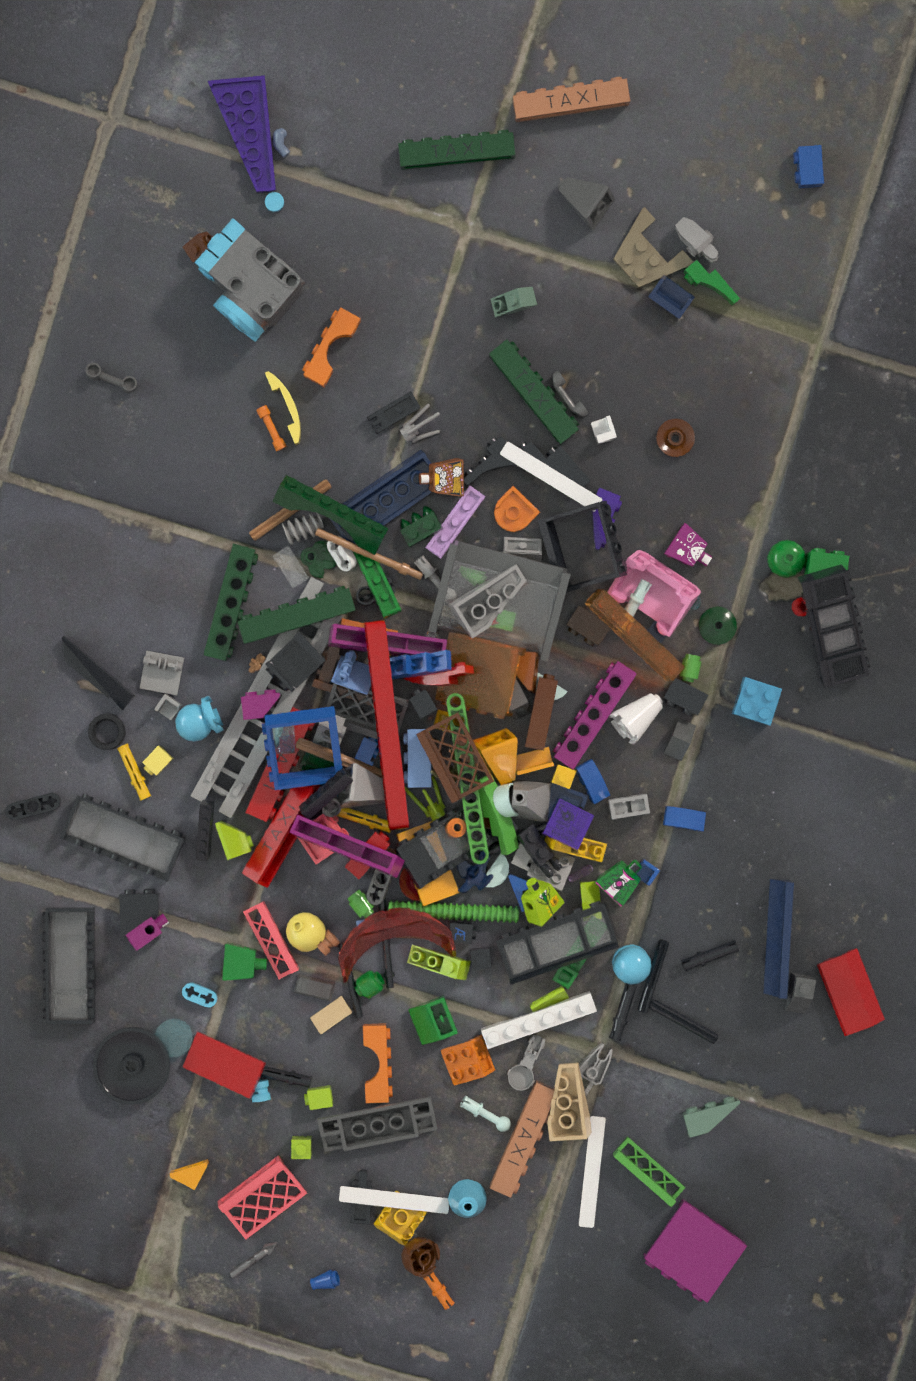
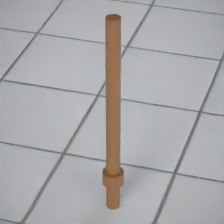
M317 528L315 535L396 569L402 575H410L419 580L423 576L422 572L411 568L410 565L404 562L401 564L378 553L373 555L358 547L357 544Z

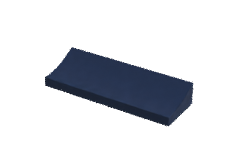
M419 450L342 504L384 526L432 493L429 491V484L420 485L419 473H429V464L431 462L425 453ZM330 519L343 539L356 544L343 527Z
M770 879L763 994L787 999L794 882Z

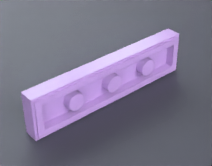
M469 486L464 496L460 498L443 522V529L435 533L425 548L441 559L450 547V543H453L485 496L472 486Z

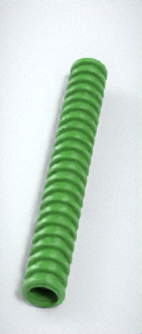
M390 900L388 902L389 917L395 915L396 918L398 916H401V918L413 916V918L419 917V919L422 917L434 919L436 917L438 920L440 918H443V920L455 918V920L461 919V921L464 919L476 921L478 919L479 922L485 920V922L497 920V922L503 921V923L509 921V923L515 921L517 923L519 921L518 906H515V908L509 906L508 908L506 905L500 907V905L488 907V905L482 906V904L470 906V904L464 905V903L458 905V903L446 905L445 902L443 904L438 902L437 904L431 903L423 906L421 901L420 903H416V901L405 903L403 900L402 902H398V900L392 902Z

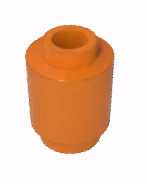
M460 818L449 820L445 827L447 835L452 838L463 836L467 829L466 823ZM455 824L460 826L459 831L454 830Z

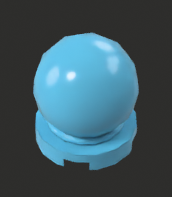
M210 696L201 698V705L189 704L178 712L175 719L176 730L185 740L200 741L209 736L211 730H214L215 733L224 731L223 727H221L223 723L217 708L212 709L210 704L212 699Z
M630 944L620 947L614 953L612 959L613 971L618 979L630 985L639 984L650 974L652 967L651 959L640 946Z

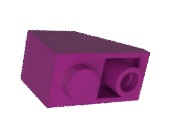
M276 689L264 690L262 695H257L256 691L246 692L245 697H241L243 720L264 718V715H267L279 700L281 693H276Z

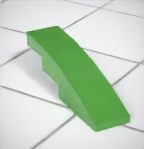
M485 776L477 780V782L483 783L489 779ZM494 780V782L479 789L483 817L490 820L492 836H498L501 855H509L519 849L511 817L502 816L494 806L493 794L498 787Z

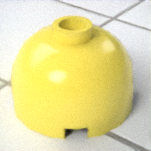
M302 912L296 914L287 924V939L293 947L301 952L315 950L320 941L322 942L325 938L326 930L324 923L312 913Z

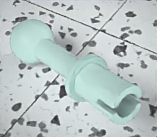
M468 1096L463 1097V1103H460V1107L473 1113L474 1117L481 1115L495 1123L497 1129L501 1132H506L510 1129L511 1121L505 1116L498 1117L482 1108L483 1103H477L468 1098Z

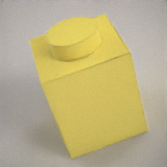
M159 745L142 763L145 764L144 769L150 775L155 774L157 776L174 758Z

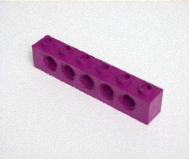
M616 661L615 664L612 662L606 670L608 675L605 679L601 678L595 687L598 689L594 696L590 694L584 703L587 707L584 711L580 710L574 718L577 722L573 728L568 727L563 735L566 737L562 744L558 742L553 750L555 753L553 757L573 770L637 675V673L619 661ZM612 677H617L620 680L617 688L610 686L609 681ZM601 693L609 695V701L606 704H602L599 701ZM593 708L599 712V716L595 720L590 719L588 716V712ZM584 724L588 727V733L581 736L578 733V727ZM569 741H575L578 745L574 752H570L567 749Z

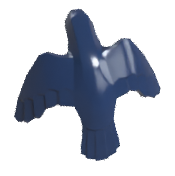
M483 850L480 851L479 860L484 859L486 856ZM490 854L487 861L483 864L473 866L466 860L457 865L459 876L466 879L465 883L458 890L459 892L467 893L473 886H477L478 890L481 891L491 882L494 877L493 874L487 876L485 873L486 865L490 860Z

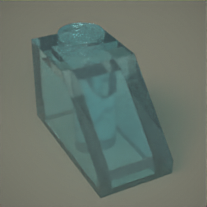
M294 726L274 728L276 754L295 753Z

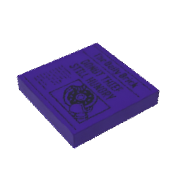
M559 799L543 834L578 850L594 815Z

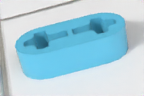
M193 982L187 983L182 989V995L185 999L204 1007H212L218 1000L215 991ZM193 986L194 991L198 992L199 995L192 994L188 996L186 988L189 989ZM211 993L214 1001L206 1003V999L201 997V994L207 996Z

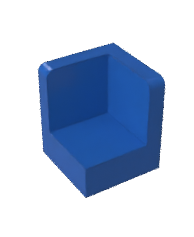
M642 859L640 862L642 868L636 874L640 876L641 881L650 886L660 870L645 859Z

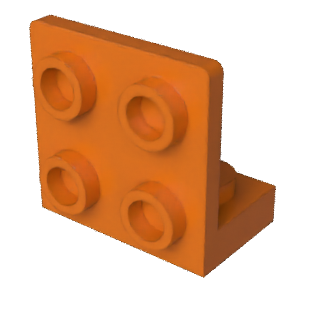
M482 1034L473 1037L467 1042L441 1050L453 1085L483 1078L495 1071Z

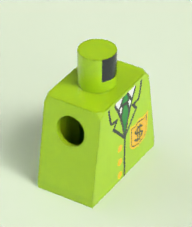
M531 878L526 882L528 890L521 896V901L527 921L542 927L565 902L550 883Z

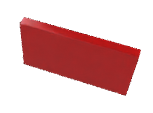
M197 1032L183 1068L250 1099L253 1096L266 1062L208 1035Z

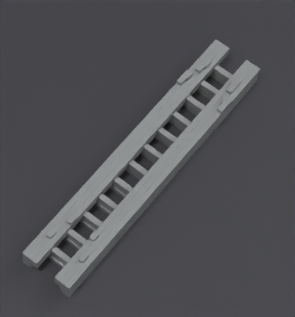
M311 577L299 599L308 597V600L316 598L315 594L320 593L324 583ZM344 615L311 624L318 628L313 639L303 633L301 634L322 655L328 645L330 627L333 624H339ZM300 628L279 634L248 691H256L257 695H262L268 687L272 690L276 689L277 693H281L282 697L277 706H273L270 710L273 712L272 714L290 712L309 679L308 677L293 692L290 690L286 692L270 683L273 677L265 670L268 668L266 663L293 639ZM242 703L191 794V797L202 802V800H206L213 788L214 792L224 797L226 796L219 812L230 818L235 814L269 752L265 751L264 740L267 739V735H263V732L257 741L243 733L249 721L261 728L263 722L258 719L243 720ZM282 727L272 728L274 741ZM239 738L254 745L248 757L233 750ZM230 754L245 762L239 774L224 767ZM221 771L236 779L230 791L215 784Z

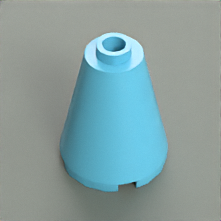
M464 1179L452 1186L448 1201L450 1208L455 1214L460 1217L471 1218L483 1211L487 1196L480 1183Z

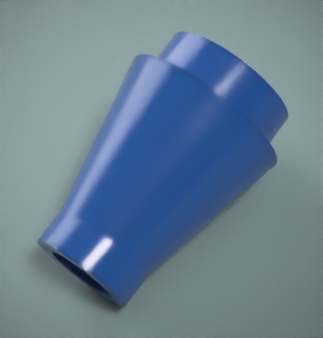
M329 1270L315 1278H311L310 1284L313 1290L335 1289L336 1286L340 1285V1278L336 1270Z

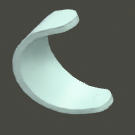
M513 783L498 786L493 794L494 806L504 817L519 816L511 807L509 799V788L513 786Z

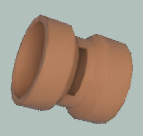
M327 929L324 940L320 941L317 948L326 956L330 953V948L336 947L340 944V941Z

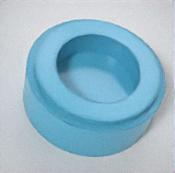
M277 192L269 193L265 198L266 208L271 212L282 210L284 207L282 195Z

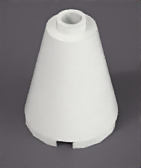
M650 693L612 712L609 718L614 719L611 723L616 731L623 738L628 737L631 739L629 743L634 745L663 708V701L657 694L653 695Z

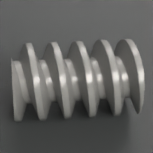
M309 513L308 520L303 515L302 522L295 518L294 524H292L288 520L287 527L283 525L288 542L293 545L294 538L298 542H301V536L308 540V533L314 538L317 528L323 530L324 525L319 513H316V517Z

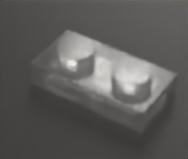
M289 546L273 555L274 560L292 588L309 579Z

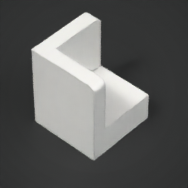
M610 415L591 423L597 445L617 438Z

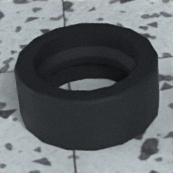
M100 714L91 721L88 728V737L91 743L102 750L118 747L123 742L126 734L125 725L122 720L112 714ZM102 721H112L118 728L117 738L111 743H103L96 736V727Z

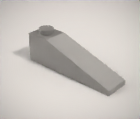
M517 564L452 601L448 604V607L458 623L471 638H474L492 625L494 619L503 611L505 605L515 596L526 582V579Z

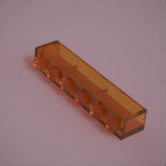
M596 589L585 602L603 622L664 680L674 681L685 668L604 589Z

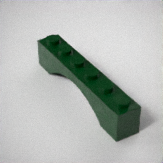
M287 475L279 485L272 501L287 510H306L332 519L350 534L358 547L373 555L378 551L389 529Z

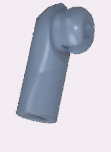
M280 128L276 129L273 133V147L285 158L290 154L289 149L284 145V138L287 136V132L285 129Z

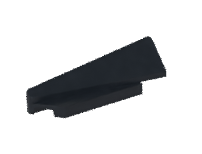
M63 636L64 661L106 697H111L121 710H124L135 695L71 640Z

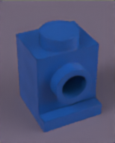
M364 737L355 759L373 766L374 762L371 759L372 757L376 759L379 752L377 747L378 739Z

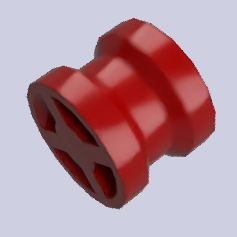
M802 597L795 599L792 603L793 613L797 616H806V604Z

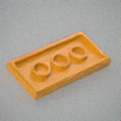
M431 822L396 834L398 841L400 842L405 838L408 841L414 838L413 834L423 828L426 831L431 828L429 825ZM435 831L426 838L443 863L447 861L438 834ZM451 870L442 874L434 881L429 882L423 888L417 889L423 906L459 893Z

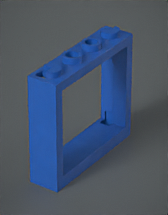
M334 706L264 715L265 723L261 724L263 735H267V739L264 740L265 751H269L270 754L266 756L267 766L272 767V771L269 772L270 782H274L275 790L325 784L337 771L342 769ZM328 721L334 767L279 774L272 728Z

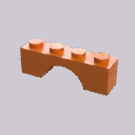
M341 307L339 311L335 310L332 314L330 327H326L321 335L323 338L320 345H315L312 351L314 356L311 362L307 361L302 369L305 378L324 388L333 373V368L327 360V352L330 345L339 338H352L361 322V318Z
M386 1023L363 1024V1044L377 1054L380 1063L377 1074L370 1080L365 1081L366 1103H388L389 1097H393L392 1086H389L388 1078H392V1066H388V1059H391V1047H387V1040H391L390 1028H386Z

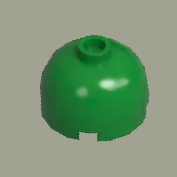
M779 541L771 547L768 553V567L772 573L779 577H794L805 566V551L795 541Z

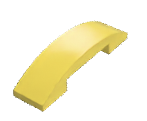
M269 371L265 372L273 393L278 390L282 392L294 421L293 424L288 425V429L295 445H298L300 443L301 427L296 405L283 383Z

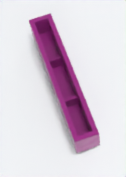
M333 624L329 630L328 646L367 652L365 628ZM386 631L389 655L401 656L406 654L411 656L424 652L434 653L446 650L447 640Z
M297 815L290 830L291 834L300 839L395 878L398 877L405 861L395 854L300 815Z

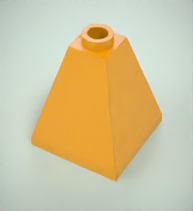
M505 728L474 739L473 741L486 766L500 785L513 783L512 781L516 779L517 737Z

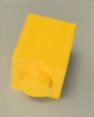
M557 764L551 782L570 789L576 771Z

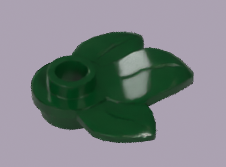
M326 540L315 542L312 547L305 548L300 555L301 562L308 566L309 573L316 578H323L324 569H331L337 565L328 551V541ZM309 553L313 555L312 560H309L307 557Z

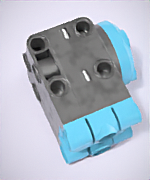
M233 218L221 233H217L207 245L208 250H205L195 261V264L199 267L198 270L224 291L213 306L233 326L255 342L268 327H273L301 296L303 286L306 284L281 258L272 253Z

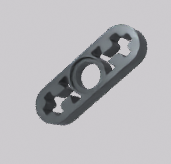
M375 870L367 892L369 903L378 905L385 900L393 878L392 876ZM381 873L386 876V883H381L378 880V874ZM379 887L381 888L378 891L379 898L375 899V895L372 893H375Z

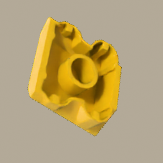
M384 1207L373 1225L399 1244L405 1246L414 1235V1231L422 1222L427 1212Z

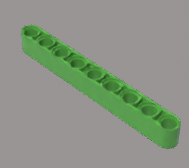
M453 693L447 699L448 715L450 717L459 712L460 716L464 718V723L469 731L464 697L459 693ZM457 696L461 699L459 707L451 705L450 700L452 697ZM453 720L450 721L451 730L458 732L460 726H456ZM452 733L454 745L457 735ZM467 739V743L465 745H459L457 743L456 746L467 749L469 741ZM455 749L456 761L460 762L459 757L462 754H466V752ZM468 753L470 756L468 764L475 766L473 754ZM456 763L459 776L462 765ZM464 766L461 777L465 773H470L473 776L475 769ZM460 779L461 793L468 791L471 783H465ZM479 790L473 792L476 795L474 802H468L465 797L462 798L471 858L475 863L483 864L489 857ZM472 811L477 812L480 816L479 820L471 821L468 817L469 813ZM480 831L483 835L482 839L474 840L471 836L472 832ZM483 850L486 856L484 859L479 860L475 857V852Z

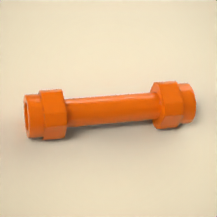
M267 405L258 408L256 411L260 419H263L274 441L272 444L276 452L286 448L287 446L283 438H280L270 418L271 413Z

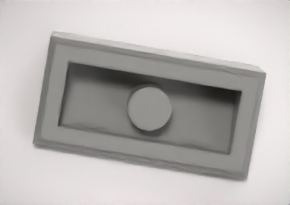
M504 537L503 552L541 562L542 539Z

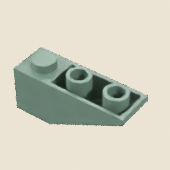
M730 1096L724 1098L723 1102L720 1103L711 1101L705 1103V1107L697 1108V1106L686 1108V1112H682L688 1136L694 1137L709 1133L740 1104V1100Z

